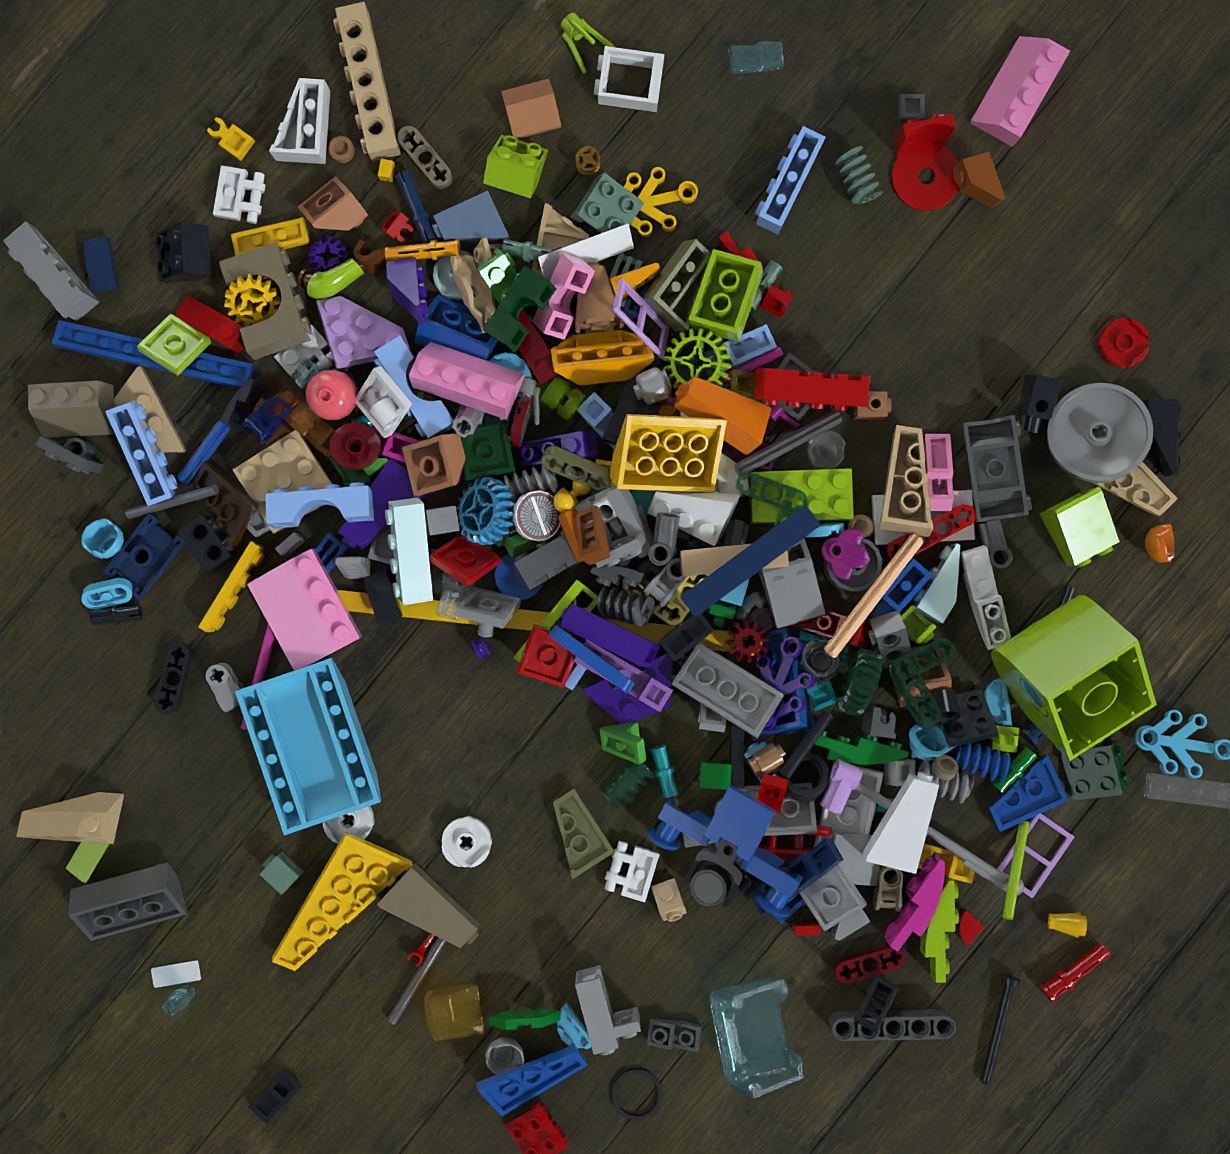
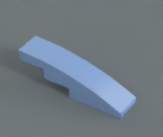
M767 324L743 334L739 342L729 340L723 343L728 346V349L722 352V354L731 355V359L724 360V363L731 364V369L723 368V372H728L777 347ZM714 349L704 353L706 359L717 361ZM696 357V360L693 359L692 362H689L690 364L694 365L696 369H699V366L706 364L705 362L700 360L699 357ZM678 365L680 375L688 382L692 378L690 376V368ZM716 369L703 371L701 379L708 380Z

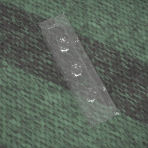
M1147 772L1144 797L1230 809V783Z

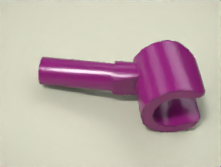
M770 406L772 409L769 418L772 421L780 417L793 427L798 428L800 423L784 413L781 406Z

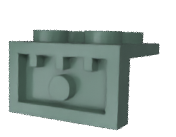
M606 173L597 176L571 218L577 223L585 221L598 232L604 233L625 224L630 226L644 203Z

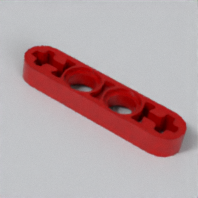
M962 504L952 508V511H947L933 518V531L929 537H926L925 544L915 554L974 523L976 519L974 508L968 504ZM960 509L963 512L968 511L967 522L959 520L953 524L951 519L961 514ZM939 520L945 521L948 525V530L943 535L938 534L935 530V524ZM905 533L887 544L885 554L890 561L894 557L891 553L894 550L893 545L895 544L897 547L902 546L905 543L904 538L908 539L911 534Z

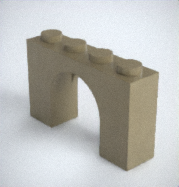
M275 242L219 262L228 287L231 282L237 284L239 276L247 280L248 274H251L254 280L261 275V282L265 283L270 280L271 285L280 288L281 303L276 313L267 320L240 329L246 352L254 360L311 341L308 333L312 331L308 318L306 316L303 317L301 309L305 308L300 294L296 295L294 287L298 285L293 272L288 270L287 265L291 264L285 249L281 250Z

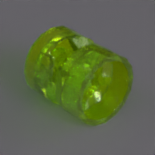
M558 375L545 390L540 401L550 409L556 408L557 414L569 422L577 413V409L585 402L587 395L577 388L571 389L570 383ZM567 395L569 399L565 404H563L562 400Z

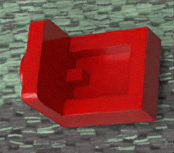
M763 774L757 800L776 811L775 815L780 814L788 780L776 774Z

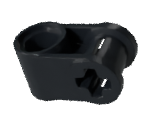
M943 689L934 694L917 698L908 707L909 715L923 729H930L946 722H953L961 717L956 693L952 689Z

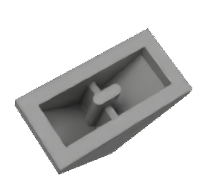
M860 909L834 925L831 934L834 939L841 940L870 921L863 909Z

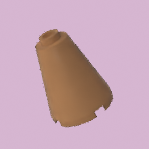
M588 262L587 264L595 272L586 293L578 292L575 331L580 333V329H584L586 334L614 331L613 326L618 324L622 328L625 325L624 321L612 310L615 293L605 267L599 265L598 262Z

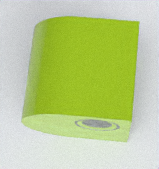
M1077 595L991 651L994 666L1000 678L1006 683L1007 689L1016 703L1069 761L1157 705L1139 641L1097 603L1084 595Z

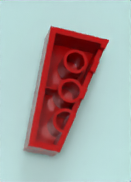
M756 368L754 399H762L763 405L776 406L778 401H786L785 406L801 407V403H809L808 408L824 409V404L832 405L831 410L846 411L847 406L867 407L870 376Z

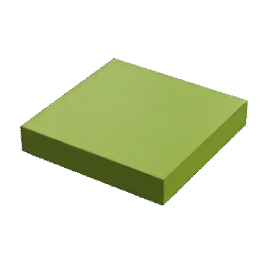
M170 314L137 345L139 352L178 376L211 343L210 337Z

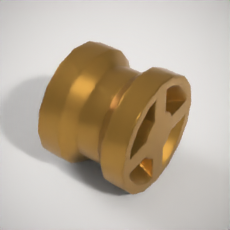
M591 146L581 148L576 154V168L581 175L591 177L600 169L599 152Z

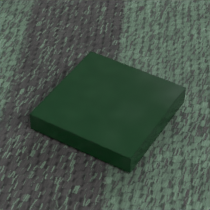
M506 422L480 426L476 428L473 434L467 435L466 438L461 437L465 454L463 469L466 481L515 472Z

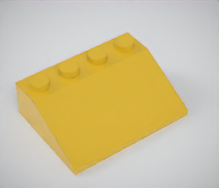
M626 414L613 452L610 479L617 489L714 492L727 420Z

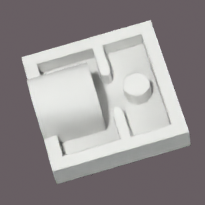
M381 366L372 370L357 394L355 401L357 406L384 438L393 434L412 405L410 400Z

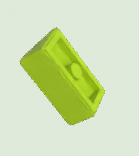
M81 842L66 869L79 880L87 883L109 844Z

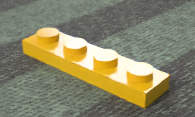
M250 541L198 626L205 632H214L221 628L225 621L223 616L227 609H231L238 600V591L241 587L244 588L251 579V570L254 566L257 567L263 560L264 553L262 552L265 549L264 546Z

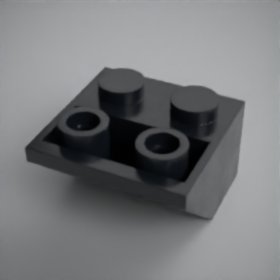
M180 221L157 233L155 246L158 249L157 272L160 282L197 281L211 275L209 230L207 225Z

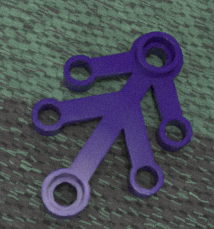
M787 637L783 640L781 651L785 656L776 678H774L771 670L773 660L770 656L760 655L761 658L756 659V666L761 670L764 682L783 693L784 696L801 688L810 689L815 684L814 676L809 673H801L797 679L785 684L795 658L799 657L803 652L804 645L800 639ZM797 644V649L793 652L792 647ZM766 658L767 664L763 667L762 661ZM808 676L809 683L804 685V679ZM793 696L789 699L788 703L778 706L763 731L771 730L776 725L777 718L792 711L802 712L806 706L804 699ZM796 700L800 703L797 709L794 707Z

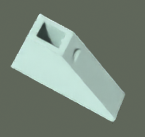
M957 543L951 544L950 547L947 545L939 556L942 559L937 568L933 567L929 571L932 574L924 589L921 588L913 597V601H915L913 606L937 623L945 621L956 603L960 545Z

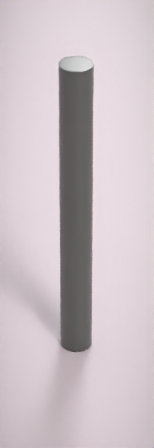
M211 485L173 496L150 506L144 504L127 509L125 514L128 519L217 495L219 490L216 485Z
M437 937L389 1015L388 1022L396 1025L447 941Z

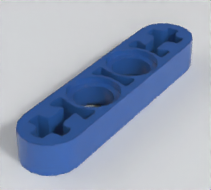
M555 625L548 634L552 639L627 694L635 685L632 680L559 626Z

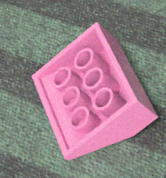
M310 549L247 584L294 671L306 667L362 637L315 549Z

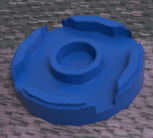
M508 553L502 557L500 564L496 566V585L503 594L521 598V600L529 599L538 593L543 583L527 592L512 567L516 562L514 558L517 556L511 557Z

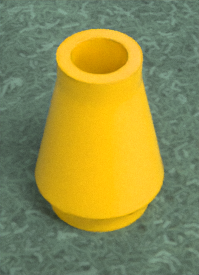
M1080 912L1049 913L1048 929H1054L1076 938L1085 936L1087 917L1081 915Z

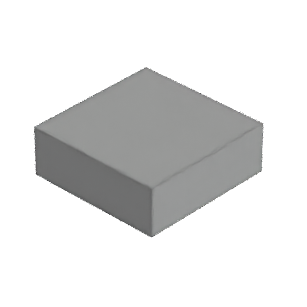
M294 532L275 549L280 555L289 556L305 542V539L300 533Z

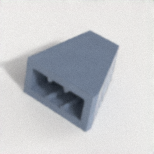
M488 191L434 215L436 224L432 226L438 239L444 238L445 241L459 240L461 245L478 244L481 238H487L488 244H504V239L510 240Z

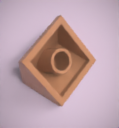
M549 79L501 91L511 131L517 139L561 128L556 100Z

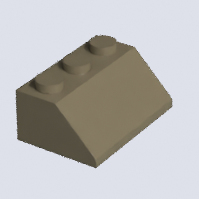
M101 381L28 385V410L43 437L115 435L105 412L114 408V385Z

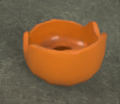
M1171 524L1155 526L1146 535L1145 549L1149 557L1158 563L1171 562V559L1174 558V536Z

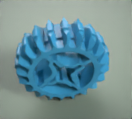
M479 478L475 482L468 483V488L462 489L463 497L458 498L460 506L456 507L459 510L457 518L460 521L461 535L478 545L496 544L497 541L503 540V535L509 534L508 527L514 525L511 520L514 515L513 508L515 503L512 500L515 495L509 492L510 487L504 485V482L494 478Z

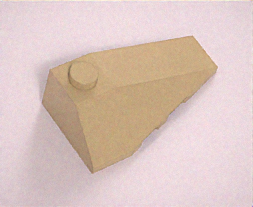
M97 792L22 811L16 836L22 838L113 844L124 795Z

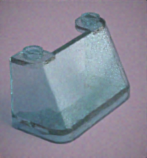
M779 977L723 987L710 993V1004L726 1080L733 1090L753 1099L804 1079L801 1057L795 1052L788 1050L779 1003L786 1000L788 988L784 979Z

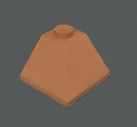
M336 176L298 206L314 228L349 231L353 227L359 226L364 218L368 216L353 194Z
M457 434L440 435L402 447L414 497L457 485L465 461L460 436Z

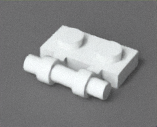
M221 166L213 215L219 218L240 221L241 212H248L247 222L256 224L258 215H261L262 206H260L261 194L265 192L266 185L263 184L265 175L255 172L254 180L251 181L247 180L248 172L245 169ZM245 190H251L250 203L243 202Z
M311 325L312 331L308 332L311 341L282 350L274 356L291 377L299 371L301 372L302 376L295 381L301 389L316 374L325 369L329 370L334 362L331 351L327 355L322 352L329 344L313 325ZM317 357L319 361L308 369L306 365Z
M619 840L617 848L614 849L615 852L611 856L613 861L610 871H607L605 876L607 881L604 889L614 892L617 883L623 885L622 896L645 902L659 858V852L635 845L633 855L626 853L628 843ZM623 862L630 864L626 876L619 874Z

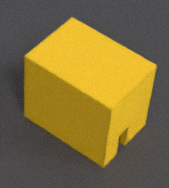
M380 160L378 172L380 180L393 182L395 164L392 160Z

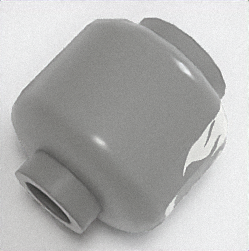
M657 367L636 376L637 385L633 386L638 400L644 399L649 405L667 398L669 390L672 389L665 370L660 371Z

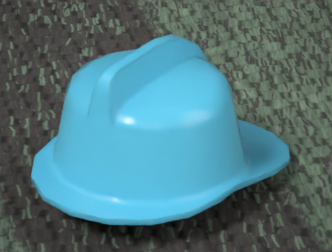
M916 724L910 729L909 738L912 750L911 757L913 759L918 757L924 761H933L936 757L956 747L948 748L940 725L930 729H923Z

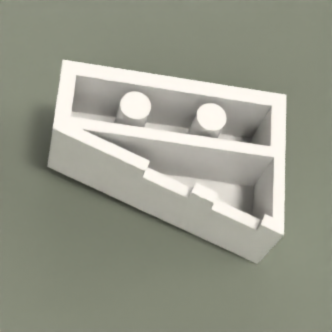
M299 78L287 106L288 111L284 121L280 123L278 128L279 133L275 143L271 145L269 150L276 161L326 163L330 89L325 80Z
M657 490L647 513L656 518L659 512L676 514L680 516L679 529L715 546L723 537L741 494L719 493L716 490L714 492Z

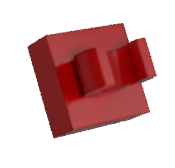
M394 211L380 231L387 237L405 242V239L400 235L401 229L405 228L407 231L412 232L413 228L411 225L406 224L408 218L402 212Z
M779 284L771 285L760 307L782 318L793 298L791 291H782L779 289Z

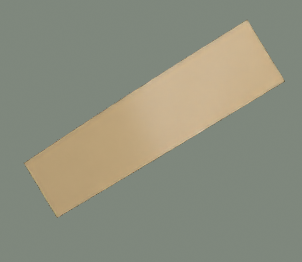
M751 544L680 551L682 576L711 574ZM788 550L762 569L789 567Z

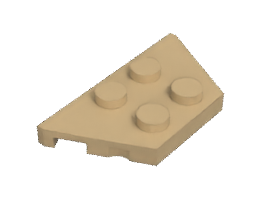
M545 203L537 246L553 248L555 251L589 238V234L581 228H577L568 218L563 217L552 209V206ZM534 261L532 270L543 276L540 263Z
M142 366L137 367L114 398V407L136 399L137 403L142 404L147 415L145 422L148 428L151 427L156 434L157 442L155 444L158 451L163 453H185L187 450L146 371Z

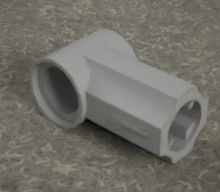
M460 404L452 428L455 429L458 436L466 438L467 435L474 433L477 426L483 425L487 413Z

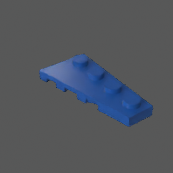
M572 1045L476 1083L479 1093L503 1116L588 1066L578 1048Z

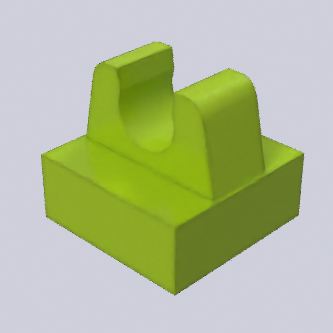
M996 725L998 737L990 738V749L1017 753L1019 728Z

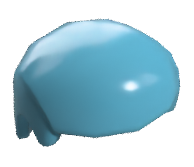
M108 519L95 520L85 528L82 533L81 543L93 556L107 559L114 556L124 543L123 532Z

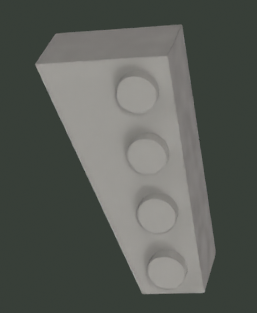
M24 222L3 240L9 248L7 250L8 254L15 261L21 263L26 275L35 281L39 286V290L64 318L70 317L78 321L99 303L97 298L33 225Z

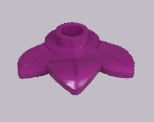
M844 530L837 538H830L822 545L823 558L831 563L832 572L841 579L849 580L852 568H861L870 562L868 552L859 546L864 535L859 530ZM834 546H837L838 548L837 555H834L832 553V548Z

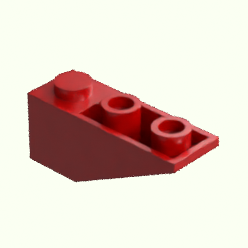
M825 610L824 616L792 624L791 626L832 638L847 619V616ZM863 622L847 644L865 649L869 639L867 631L872 630L871 625Z

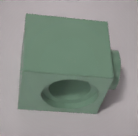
M282 851L277 856L272 854L262 864L265 869L259 875L282 895L304 871Z

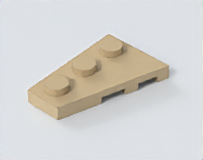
M1143 462L1133 472L1123 478L1111 482L1094 483L1154 516L1163 514L1178 499Z

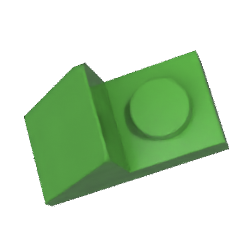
M633 722L600 728L602 749L639 765L646 760L644 739L639 735L638 723Z

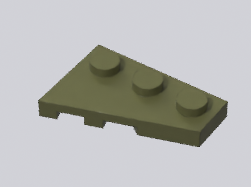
M575 788L553 801L571 876L574 879L615 851Z

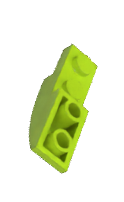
M944 876L943 889L936 911L928 927L920 937V952L925 957H930V976L936 983H945L946 974L950 972L949 960L946 959L945 949H949V937L945 932H955V924L959 922L958 909L955 908V899L958 898V885L947 876Z

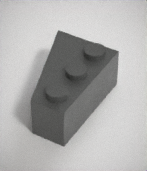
M563 530L557 533L559 537L550 542L547 539L536 545L537 550L531 554H528L526 551L514 558L516 562L512 567L527 592L577 563Z

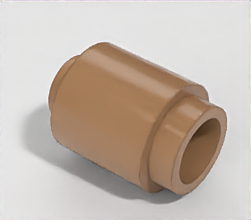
M771 742L751 754L752 757L747 761L755 775L760 777L763 774L768 775L785 764L783 759L787 756L779 744L775 746Z

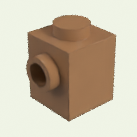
M887 391L869 392L867 407L853 406V420H883L888 417V413H891L892 404L891 398H887Z

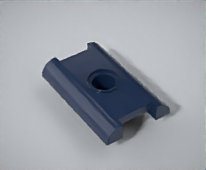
M151 513L147 514L103 571L112 579L120 576L130 581L135 588L132 595L140 601L185 544L180 535L174 537L159 525L161 519ZM144 550H146L149 555V558L145 563H143L140 558L141 553Z

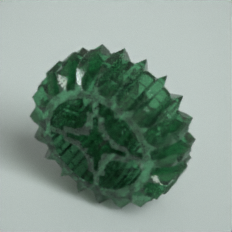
M861 648L852 657L838 693L837 707L839 710L851 716L859 717L868 708L883 670V658L881 655L876 654L877 652Z

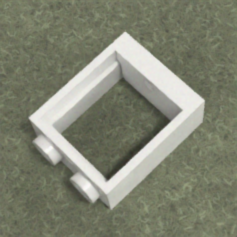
M605 46L604 55H599L597 70L601 71V77L595 80L594 95H598V104L657 112L664 54ZM610 63L652 68L648 98L606 93Z

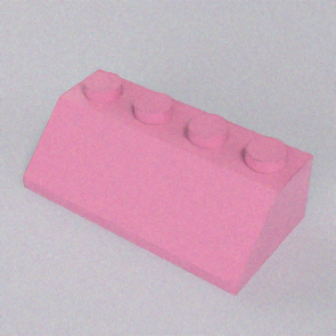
M1019 36L970 123L1013 147L1023 135L1070 50L1048 38Z
M430 342L418 353L409 373L412 387L506 420L525 377L524 373Z

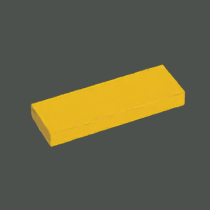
M303 217L231 234L236 256L275 242L281 250L310 244L306 222Z

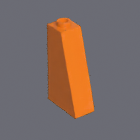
M695 376L687 383L683 382L678 387L675 393L677 399L674 407L688 417L726 419L724 441L745 455H748L762 444L771 407Z

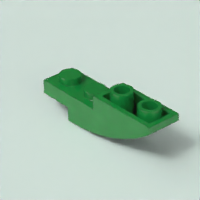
M824 731L815 743V745L826 748L824 757L834 761L839 759L850 764H883L906 758L909 753L902 749L903 745L888 740V743L884 744L878 742L879 737L864 733L863 737L856 735L854 744H851L852 739L838 735L837 739L828 737V732Z

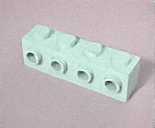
M419 498L389 501V510H385L387 525H391V534H388V544L390 550L393 549L394 558L390 559L392 573H396V583H393L395 598L398 597L403 605L432 601L424 503Z

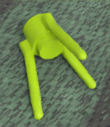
M574 12L567 15L561 22L560 26L564 31L562 37L568 43L583 74H586L587 70L572 41L573 38L579 40L584 37L591 44H595V40L590 36L591 34L605 46L615 47Z

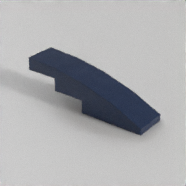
M825 838L810 852L802 853L788 866L780 867V870L794 878L798 875L803 877L791 898L827 874L844 859L833 839ZM765 882L761 883L750 893L761 916L768 912L759 906L756 901V895L759 892L768 893L771 886Z

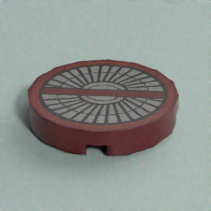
M522 397L518 402L517 406L520 408V412L518 411L513 419L510 434L511 446L520 448L523 443L531 411L532 400L530 398Z

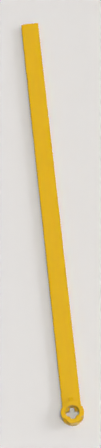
M338 590L348 611L374 614L367 593ZM399 600L403 614L402 617L479 625V622L455 616L456 607L459 604L457 602L432 600L403 605ZM518 609L504 628L532 630L533 625L540 626L550 612ZM604 618L656 644H660L658 640L676 627L674 625L647 623L645 626L639 627L617 619ZM714 630L700 642L711 650L729 652L735 646L734 644H726V640H734V637L728 635V631ZM749 634L747 637L742 636L741 641H747L748 637H752V635Z

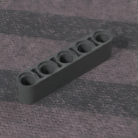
M942 1009L888 1010L877 1034L869 1029H861V1025L854 1021L858 1010L836 1011L831 1014L828 1021L833 1035L840 1041L948 1039L956 1031L955 1022ZM871 1010L878 1015L881 1014L879 1010ZM863 1013V1018L876 1024V1019ZM922 1020L919 1028H911L914 1021ZM940 1020H947L943 1028H937V1023ZM897 1021V1025L893 1029H886L888 1022ZM839 1022H847L845 1029H836V1025Z

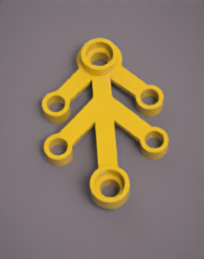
M655 167L651 171L650 179L638 196L644 203L640 211L659 222L663 230L671 232L676 228V218L672 215L664 214L654 206L680 200L686 204L692 203L697 198L698 188L695 183L685 181L680 184L678 190L651 196L657 185L665 180L664 169ZM635 172L630 173L627 176L624 188L631 193L633 190L638 189L641 185V176ZM656 172H660L662 174V178L656 179L654 178L653 174ZM633 177L638 179V183L635 185L629 182ZM688 190L692 193V196L689 198L684 197L683 192ZM635 217L630 224L637 229L641 237H648L652 233V224L647 220L641 221ZM672 220L674 224L671 227H667L664 222ZM647 225L649 231L646 233L640 230L641 226Z

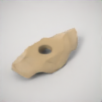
M451 256L449 260L452 263L454 282L458 287L464 304L478 321L482 333H485L483 329L486 326V321L496 311L495 297L477 271L478 267L473 256Z

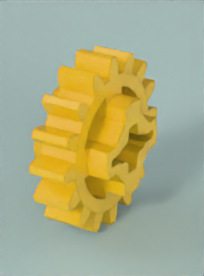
M248 274L247 280L239 276L237 284L231 282L230 290H226L225 297L227 299L224 305L225 307H230L228 315H236L235 322L244 321V327L249 326V323L256 324L269 319L279 308L281 297L276 296L278 292L277 287L270 288V280L265 283L261 282V275L256 280L252 278L251 274ZM240 292L241 298L236 302V296ZM267 302H269L270 306L267 309V311H265V305H267Z

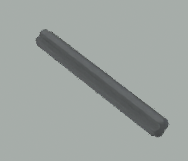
M834 410L736 463L734 465L736 473L739 476H743L840 424L842 416L837 410Z

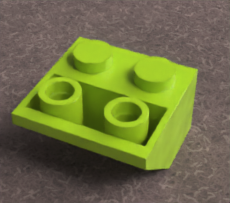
M501 135L487 157L483 184L531 198L538 185L548 149L542 148L536 143L520 141L514 136Z

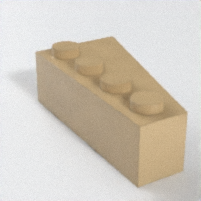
M896 425L892 438L879 529L907 534L915 533L919 536L929 537L933 531V522L930 512L931 505L928 495V478L925 468L922 429Z

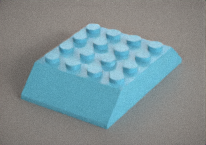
M332 658L235 691L284 835L381 802L375 766L346 682Z

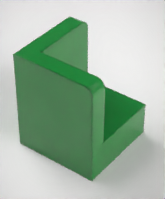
M700 760L699 787L727 790L731 783V763Z

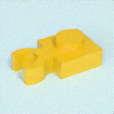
M216 117L214 120L220 125V129L212 131L208 128V133L215 139H221L218 144L241 161L255 143V140L234 124L228 130L224 121Z

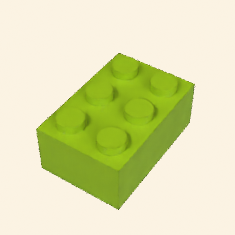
M713 249L689 317L691 328L698 331L700 328H703L705 333L713 331L715 336L739 342L763 275L762 263Z

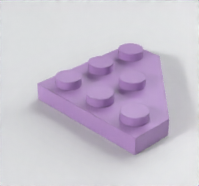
M342 296L316 301L336 369L374 362L378 358L374 351L398 336L402 337L410 350L402 327Z

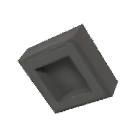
M925 94L899 95V122L918 118L919 121L925 119Z

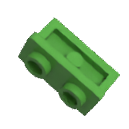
M497 248L493 251L496 256L477 268V271L499 304L502 296L509 291L517 274L513 269L515 262L507 252L503 254Z

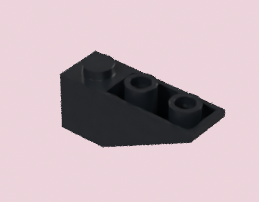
M1178 399L1144 400L1142 402L1148 409L1153 424V439L1150 451L1164 477L1178 475V470L1181 466V459L1178 456V446L1181 441V434L1178 431V421L1181 417Z

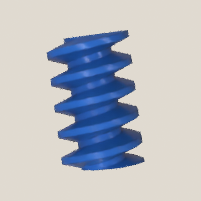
M975 742L972 746L971 743L959 745L953 757L957 763L961 762V770L964 771L970 765L971 774L981 769L982 778L989 772L991 781L1000 776V784L1004 781L1010 766V754L1005 752L1000 756L998 749H994L991 752L990 747L987 745L981 749L979 742Z

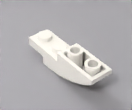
M983 545L962 551L960 555L965 572L963 573V578L971 607L985 646L990 650L1011 639L1002 597L997 592L988 549Z

